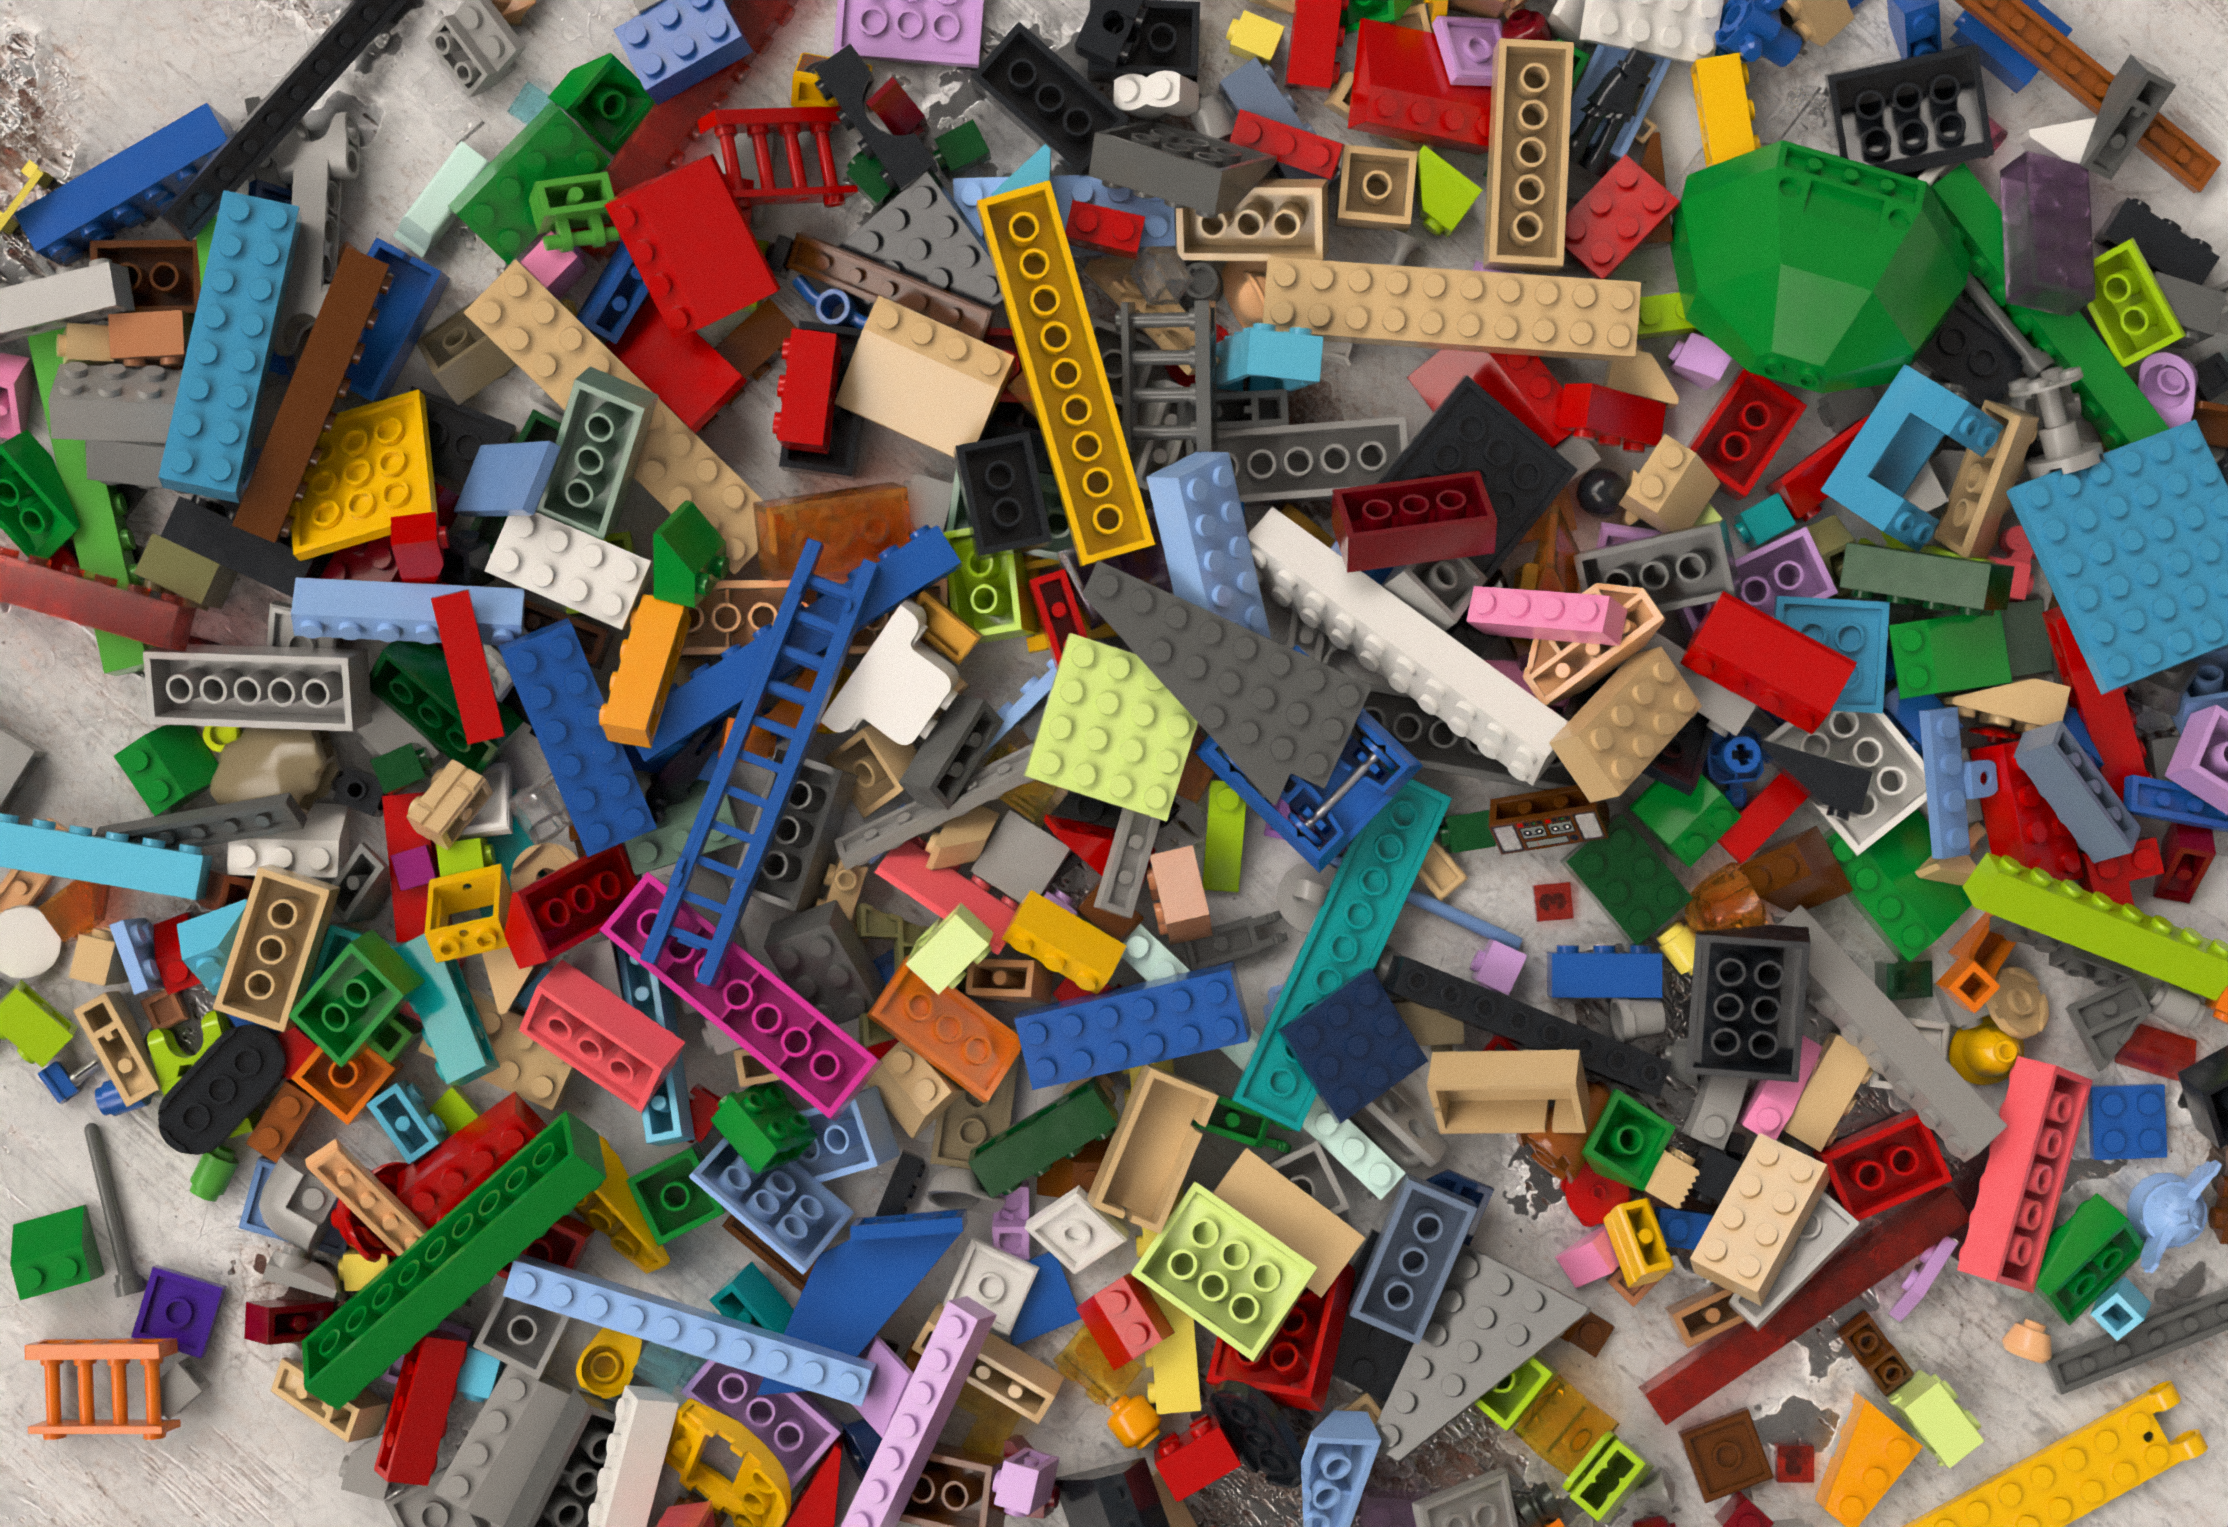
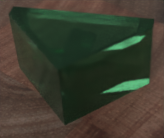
M1912 960L1910 962L1874 961L1875 985L1889 1000L1933 997L1932 960Z

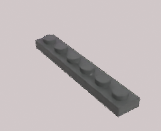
M289 792L100 826L95 836L105 837L106 831L129 834V842L142 844L143 837L166 841L165 848L179 850L180 844L203 847L304 829L308 818Z
M2228 1286L2148 1317L2118 1341L2107 1333L2053 1354L2051 1359L2045 1363L2057 1393L2060 1395L2066 1394L2227 1331Z

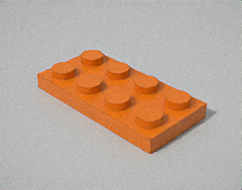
M910 955L906 956L867 1014V1017L983 1103L989 1101L1022 1049L1018 1034L956 988L951 989L947 986L938 995L906 966Z

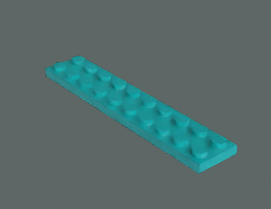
M1385 767L1391 774L1395 772V770L1392 771L1389 767ZM1411 778L1349 842L1330 883L1324 904L1318 909L1232 1095V1101L1296 1132H1300L1317 1092L1278 1032V1029L1363 969L1371 968L1372 971L1374 970L1452 800L1451 797Z

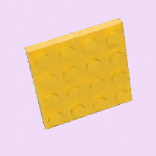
M419 389L337 413L338 416L331 433L323 432L318 444L319 447L324 448L316 469L309 467L304 481L310 483L302 503L295 501L290 515L295 517L291 529L293 555L299 561L391 535V517L428 512L437 513L425 396Z

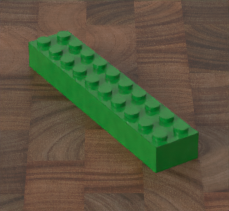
M568 1110L564 1111L302 1340L304 1389L334 1409L339 1410L349 1401L356 1399L361 1391L375 1378L381 1377L399 1357L409 1353L414 1345L428 1332L437 1329L444 1318L455 1309L462 1307L474 1292L481 1286L490 1283L496 1273L509 1262L515 1261L522 1251L534 1240L543 1237L549 1227L563 1215H568L572 1212L579 1201L602 1185L607 1176L599 1134Z

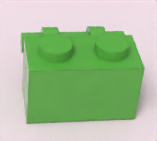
M608 171L535 182L529 197V203L537 233L542 234L556 231V235L543 237L546 251L559 249L561 253L573 251L574 247L592 245L593 248L604 247L606 242L619 240V233L615 226H603V224H609L611 221V217L604 205L614 198ZM582 227L589 228V230L571 232V229Z

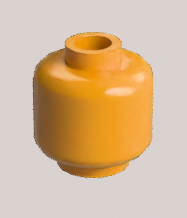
M1124 1394L1109 1407L1113 1414L1108 1418L1107 1426L1123 1447L1127 1449L1136 1447L1140 1450L1161 1433L1158 1426L1161 1424L1162 1418L1157 1414L1155 1408L1149 1404L1145 1396L1139 1394L1130 1399L1127 1394Z

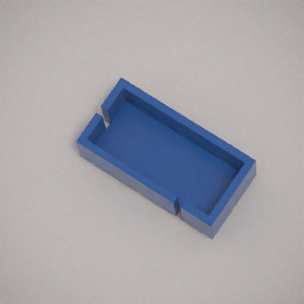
M376 237L367 255L392 265L389 273L395 275V278L387 296L380 294L375 308L381 311L374 329L369 330L366 328L361 343L366 344L359 365L351 364L346 376L352 379L349 390L372 402L387 399L450 280L442 271L413 256H409L406 252Z

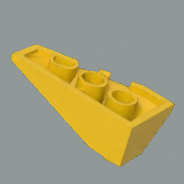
M599 1135L607 1178L596 1191L590 1192L579 1201L573 1210L586 1219L584 1224L603 1232L611 1238L612 1248L646 1274L667 1266L671 1260L663 1244L657 1245L626 1182L629 1176L619 1156L611 1149L608 1141Z

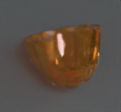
M1735 862L1725 864L1703 879L1690 893L1694 899L1686 904L1684 909L1685 919L1695 934L1698 931L1761 926L1767 923L1765 904L1761 903L1763 899L1757 896L1740 864Z

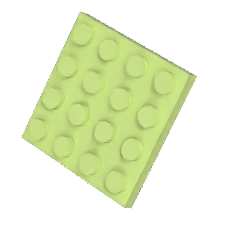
M1069 633L1024 776L1162 821H1167L1198 722L1136 654Z

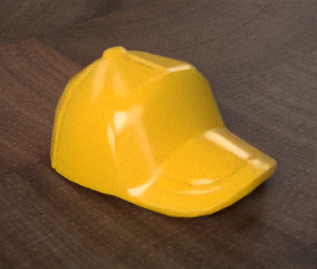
M603 1327L584 1349L578 1360L576 1376L581 1388L602 1399L622 1394L625 1385H629L633 1378L642 1350V1339Z

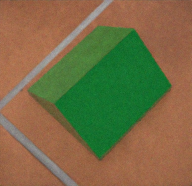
M1613 1089L1581 1153L1594 1173L1639 1191H1644L1675 1126L1620 1090Z

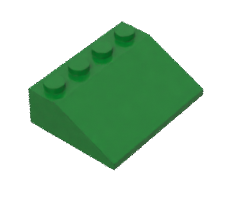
M1918 809L1913 811L1858 856L1854 854L1833 827L1822 834L1853 888L1850 893L1845 895L1899 961H1912L1939 939L1972 905L1963 889V885L1921 879L1915 874V871L1932 855L1929 822Z

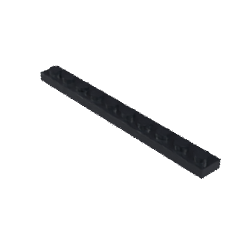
M353 0L163 209L159 216L186 241H192L219 211L223 190L236 192L408 0Z

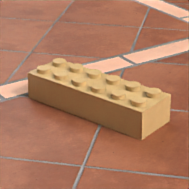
M1499 38L1493 48L1483 269L1557 273L1564 266L1574 42Z

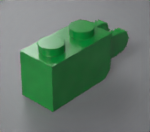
M1215 1092L1219 1097L1206 1127L1199 1125L1194 1119L1191 1122V1125L1199 1129L1257 1148L1266 1146L1290 1153L1292 1147L1287 1141L1278 1138L1274 1139L1266 1136L1270 1124L1279 1126L1287 1131L1294 1130L1232 1101V1097Z

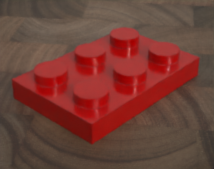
M1625 154L1566 214L1564 251L1596 279L1607 280L1679 207L1680 201Z

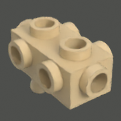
M839 857L836 859L835 865L828 864L822 884L828 886L824 898H817L814 907L837 900L857 934L856 906L859 905L857 900L868 868L856 865L846 870ZM861 939V940L866 943L869 939Z

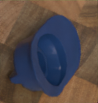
M864 1418L847 1425L841 1421L844 1447L848 1459L858 1479L862 1482L882 1438Z

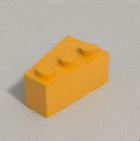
M1855 1392L1853 1397V1406L1847 1422L1843 1424L1839 1434L1841 1438L1834 1456L1830 1458L1815 1498L1826 1511L1846 1527H1858L1923 1448L1920 1443L1857 1392Z

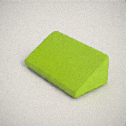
M455 1085L448 1089L429 1108L432 1113H436L441 1118L451 1135L483 1114L465 1092Z

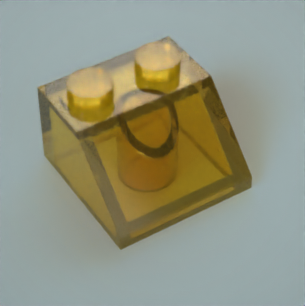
M1559 1375L1554 1382L1548 1385L1543 1395L1531 1410L1525 1414L1513 1432L1537 1455L1569 1477L1596 1442L1608 1430L1614 1432L1620 1423L1577 1387Z

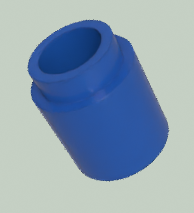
M110 1079L103 1082L101 1087L96 1088L95 1100L103 1115L112 1114L113 1116H118L150 1105L155 1092L126 1107Z

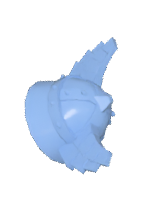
M2217 1160L2207 1161L2202 1166L2198 1165L2187 1178L2174 1173H2155L2143 1178L2132 1189L2127 1202V1218L2145 1243L2140 1258H2142L2140 1266L2144 1268V1272L2153 1274L2160 1265V1260L2166 1248H2180L2194 1242L2203 1232L2207 1222V1204L2204 1202L2201 1192L2213 1177L2218 1174L2222 1164Z

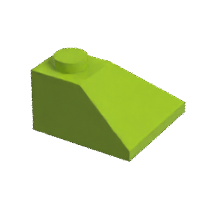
M1425 145L1420 149L1417 155L1415 174L1419 217L1424 220L1423 226L1432 234L1438 237L1443 234L1449 238L1473 207L1482 189Z

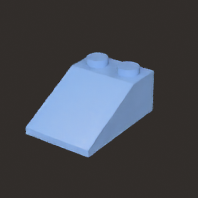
M877 1086L861 1090L837 1121L829 1119L814 1106L798 1111L808 1119L810 1126L818 1136L801 1157L795 1161L820 1183L879 1166L900 1156Z

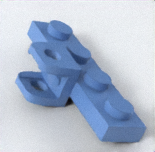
M1943 707L1919 711L1932 859L1970 855L1966 799L1989 797L1997 792L1996 764L1990 760H1962L1958 707ZM1983 772H1985L1987 776V781L1984 785L1981 783L1980 776Z

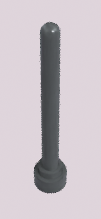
M1969 271L1964 289L2023 358L2020 361L2024 366L2022 368L2023 372L2030 380L2037 379L2041 376L2040 372L2050 369L2055 364V361L2047 351L2042 352L2039 348L2034 349Z
M89 1123L85 1126L84 1133L118 1275H115L116 1283H113L116 1298L144 1291L146 1288L143 1276H138L137 1270H133L99 1127L95 1123Z

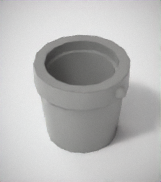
M1660 998L1611 999L1610 1021L1617 1041L1632 1043L1636 1039L1664 1032L1666 1019Z

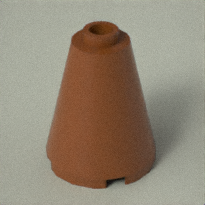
M1586 1081L1590 1096L1586 1133H1553L1554 1104L1548 1109L1545 1133H1517L1516 1135L1522 1148L1528 1143L1533 1149L1534 1153L1530 1157L1546 1171L1562 1181L1568 1176L1569 1183H1573L1586 1162L1581 1152L1612 1093L1610 1088L1600 1081L1595 1083Z

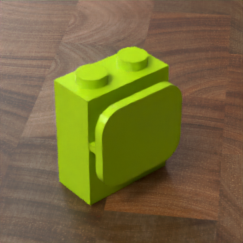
M1608 1430L1569 1475L1562 1488L1571 1493L1569 1497L1596 1521L1609 1523L1655 1466L1630 1444L1618 1438V1435L1613 1431Z

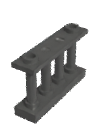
M1216 300L1194 301V308H1190L1189 312L1135 313V302H1121V310H1116L1115 327L1117 332H1121L1123 422H1120L1128 452L1138 451V440H1191L1192 443H1197V452L1218 450ZM1189 327L1190 331H1195V346H1190V350L1136 351V328ZM1190 365L1191 369L1195 368L1196 383L1191 384L1190 387L1137 388L1136 366ZM1190 402L1191 406H1196V421H1192L1191 425H1138L1137 403Z

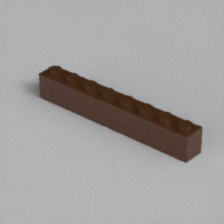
M346 246L232 526L273 543L278 542L281 536L288 537L295 521V517L291 516L290 512L295 501L302 503L310 484L304 481L309 467L316 469L324 448L319 447L318 444L323 432L330 434L336 422L338 414L332 412L337 398L344 400L350 388L352 379L346 377L352 363L359 365L364 354L366 344L361 343L366 328L369 330L374 329L381 310L375 308L380 294L387 296L394 281L395 275L389 273L392 265Z

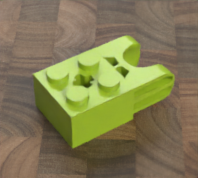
M212 1010L205 1014L201 1020L203 1044L196 1055H190L181 1050L173 1033L165 1028H157L148 1033V1047L164 1096L225 1031L231 1029L225 1013ZM258 1107L229 1139L255 1129L261 1119Z

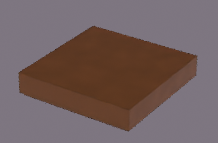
M1747 1407L1678 1432L1705 1503L1774 1478Z

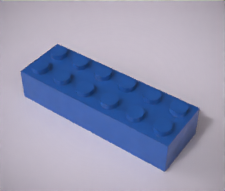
M205 103L15 212L14 215L35 252L59 265L62 263L64 265L71 264L82 258L84 255L83 251L90 248V241L113 240L115 238L114 233L125 227H136L147 219V214L156 209L163 210L230 137L234 130L226 117L211 105Z
M569 618L499 645L498 648L587 857L657 829L622 743L608 741L603 727L599 724L600 709L605 702Z
M1234 962L1099 992L1097 995L1090 994L1021 1010L1014 1018L1032 1090L1248 1042L1252 1034Z

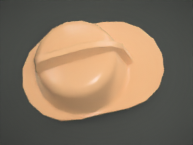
M1227 261L1222 270L1221 277L1223 279L1224 296L1242 328L1253 327L1254 323H1263L1267 261Z

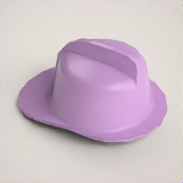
M2156 352L2148 356L2140 365L2138 375L2139 390L2170 429L2191 421L2199 381L2196 368L2189 360L2183 357V353Z

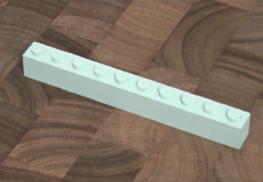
M1141 923L1123 942L1127 946L1121 957L1147 981L1191 971ZM1252 1027V1034L1248 1042L1219 1048L1243 1071L1260 1037ZM1316 1095L1302 1127L1372 1193L1382 1200L1406 1173L1349 1118L1341 1124L1336 1123L1319 1095Z

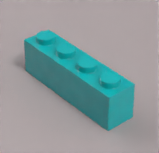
M425 933L394 948L426 981L412 996L409 1003L413 1011L420 1016L424 1026L421 1030L422 1036L426 1044L434 1051L437 1059L435 1068L439 1077L447 1085L463 1086L500 1068L457 959L436 963Z

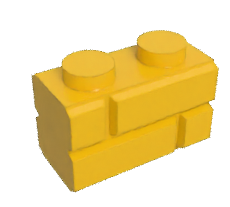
M1649 1198L1617 1205L1610 1211L1611 1213H1608L1603 1218L1628 1288L1657 1282L1675 1268L1670 1253L1666 1251L1667 1245Z

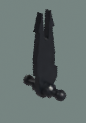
M711 724L707 725L693 734L692 740L676 752L658 773L651 775V785L645 793L647 805L653 811L652 817L655 822L662 823L667 817L665 810L669 806L682 803L690 794V788L688 787L699 776L713 751L717 752L723 736V730L700 751H696L711 730Z

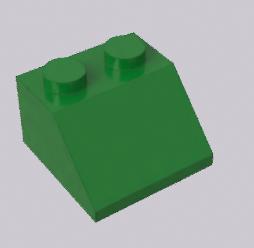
M685 500L653 533L654 598L695 608L706 596L711 594L716 584L728 574L730 560L726 557V541L696 505L688 500Z
M164 725L143 735L114 755V758L155 817L174 813L209 789L212 777L219 764L193 725Z
M1700 774L1697 787L1691 796L1655 780L1628 807L1671 856L1689 868L1742 817L1726 797L1702 774Z
M86 1204L13 1224L10 1266L20 1301L89 1282L105 1275Z

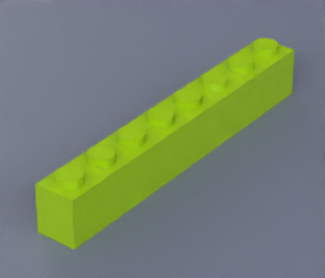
M1986 852L1963 885V889L1972 905L1977 909L2216 1001L2228 986V944L2223 940L2215 938L2212 941L2204 938L2199 932L2190 927L2182 929L2174 926L2160 915L2151 917L2143 914L2140 909L2132 904H2118L2113 902L2107 895L2098 891L2094 893L2085 891L2078 884L2068 879L2062 882L2052 878L2050 874L2038 867L2033 869L2024 867L2010 856L2003 855L1999 857Z

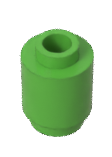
M222 1145L212 1152L202 1154L190 1178L192 1183L189 1189L190 1192L212 1202H216L219 1195H224L239 1164L238 1159L234 1157L235 1151Z

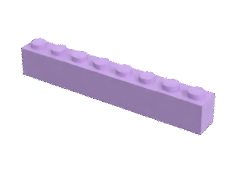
M968 1296L947 1302L841 1527L897 1526L997 1314Z

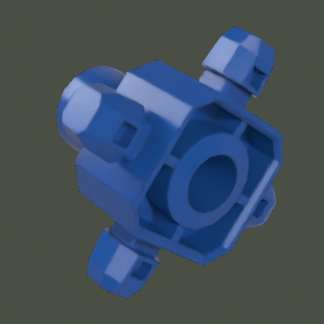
M1729 0L1722 8L1719 30L1715 32V56L1740 53V60L1743 62H1755L1760 56H1763L1779 67H1785L1790 64L1800 51L1802 38L1799 34L1781 23L1779 9L1787 0Z
M1751 726L1742 727L1737 736L1729 732L1726 737H1723L1714 731L1702 768V775L1711 784H1726V790H1723V794L1733 807L1745 806L1747 788L1743 789V782L1757 781L1764 772L1763 760L1765 764L1770 763L1761 755L1758 745L1761 742V734ZM1732 751H1738L1739 759H1732Z

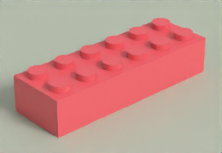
M2017 1056L2015 1066L2010 1071V1084L2006 1098L1999 1110V1117L2007 1124V1127L1990 1142V1155L1985 1172L1979 1181L1980 1190L1975 1208L1969 1216L1970 1226L1965 1243L1959 1252L1957 1270L2034 1293L2093 1080L2053 1064Z

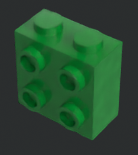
M773 1082L760 1086L754 1084L739 1093L735 1091L728 1093L719 1101V1110L710 1119L756 1175L798 1160L818 1136L810 1126L808 1119L795 1109L788 1101L785 1092Z

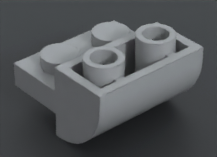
M465 0L453 15L445 16L426 38V41L468 97L481 94L506 78L516 68L513 62L526 48L491 0Z

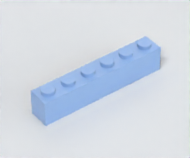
M296 577L291 619L294 636H304L311 639L329 637L343 638L345 640L372 639L384 642L414 641L423 644L442 643L431 598L469 589L483 645H495L498 647L523 636L525 591L522 588Z

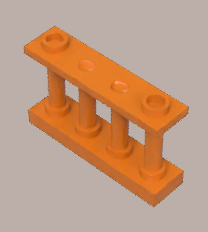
M177 1338L43 1339L25 1345V1360H40V1365L44 1366L46 1420L28 1426V1434H43L44 1440L62 1439L66 1437V1434H143L144 1440L165 1438L166 1432L181 1427L180 1419H162L160 1364L163 1363L164 1357L178 1353ZM107 1359V1365L111 1366L113 1419H95L93 1364H96L97 1360ZM130 1359H140V1365H144L146 1419H128L126 1364L130 1363ZM63 1360H73V1364L78 1367L79 1419H62L60 1364L64 1363Z

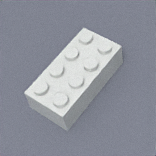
M535 512L534 515L507 517L484 571L629 632L632 610L634 607H639L642 595L646 593L654 574V562Z

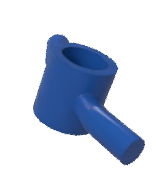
M802 274L794 278L792 285L810 305L815 307L816 314L823 323L863 329L868 317L860 314L857 303L843 291L829 289L820 294ZM840 303L844 304L845 308L841 316L833 319L832 314L835 307Z

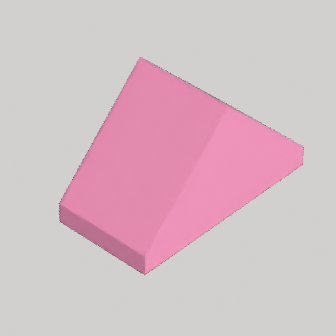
M1605 1224L1555 1256L1575 1288L1613 1273L1620 1265Z

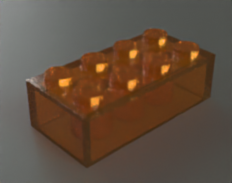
M895 482L753 502L760 573L772 581L792 579L808 538L821 542L824 545L814 571L815 575L855 569L861 566L863 558L877 563L880 561L878 555L895 544L901 548L912 541L909 537L912 532L907 487Z

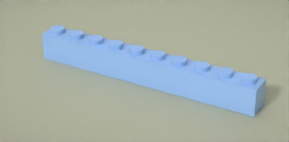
M522 1254L513 1261L503 1296L860 1407H862L866 1400L877 1364Z

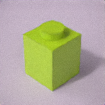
M487 838L455 841L449 850L436 844L440 877L496 865L495 850L492 844H488Z

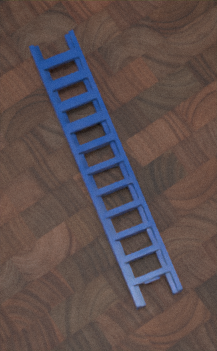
M810 538L806 541L640 957L643 961L658 965L669 935L677 937V942L701 951L702 948L708 949L696 981L714 988L881 570L877 563L863 558L852 588L815 575L814 571L824 545ZM807 589L845 602L838 623L800 609ZM794 623L832 637L825 657L786 643ZM780 658L818 672L811 692L772 678ZM766 692L804 707L796 729L758 715ZM753 726L791 740L782 764L743 750ZM739 759L778 774L768 800L730 785ZM725 795L764 809L754 835L716 820ZM712 829L750 844L740 870L702 856ZM698 864L736 879L726 905L687 891ZM683 900L722 914L712 941L673 926Z

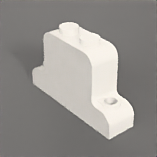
M908 598L898 607L822 716L821 723L832 731L841 733L850 728L855 731L864 719L901 745L912 743L918 736L924 739L928 737L938 723L933 718L940 707L946 711L958 695L954 687L958 683L959 674L954 665L920 641V638L928 628L926 626V612L920 605Z

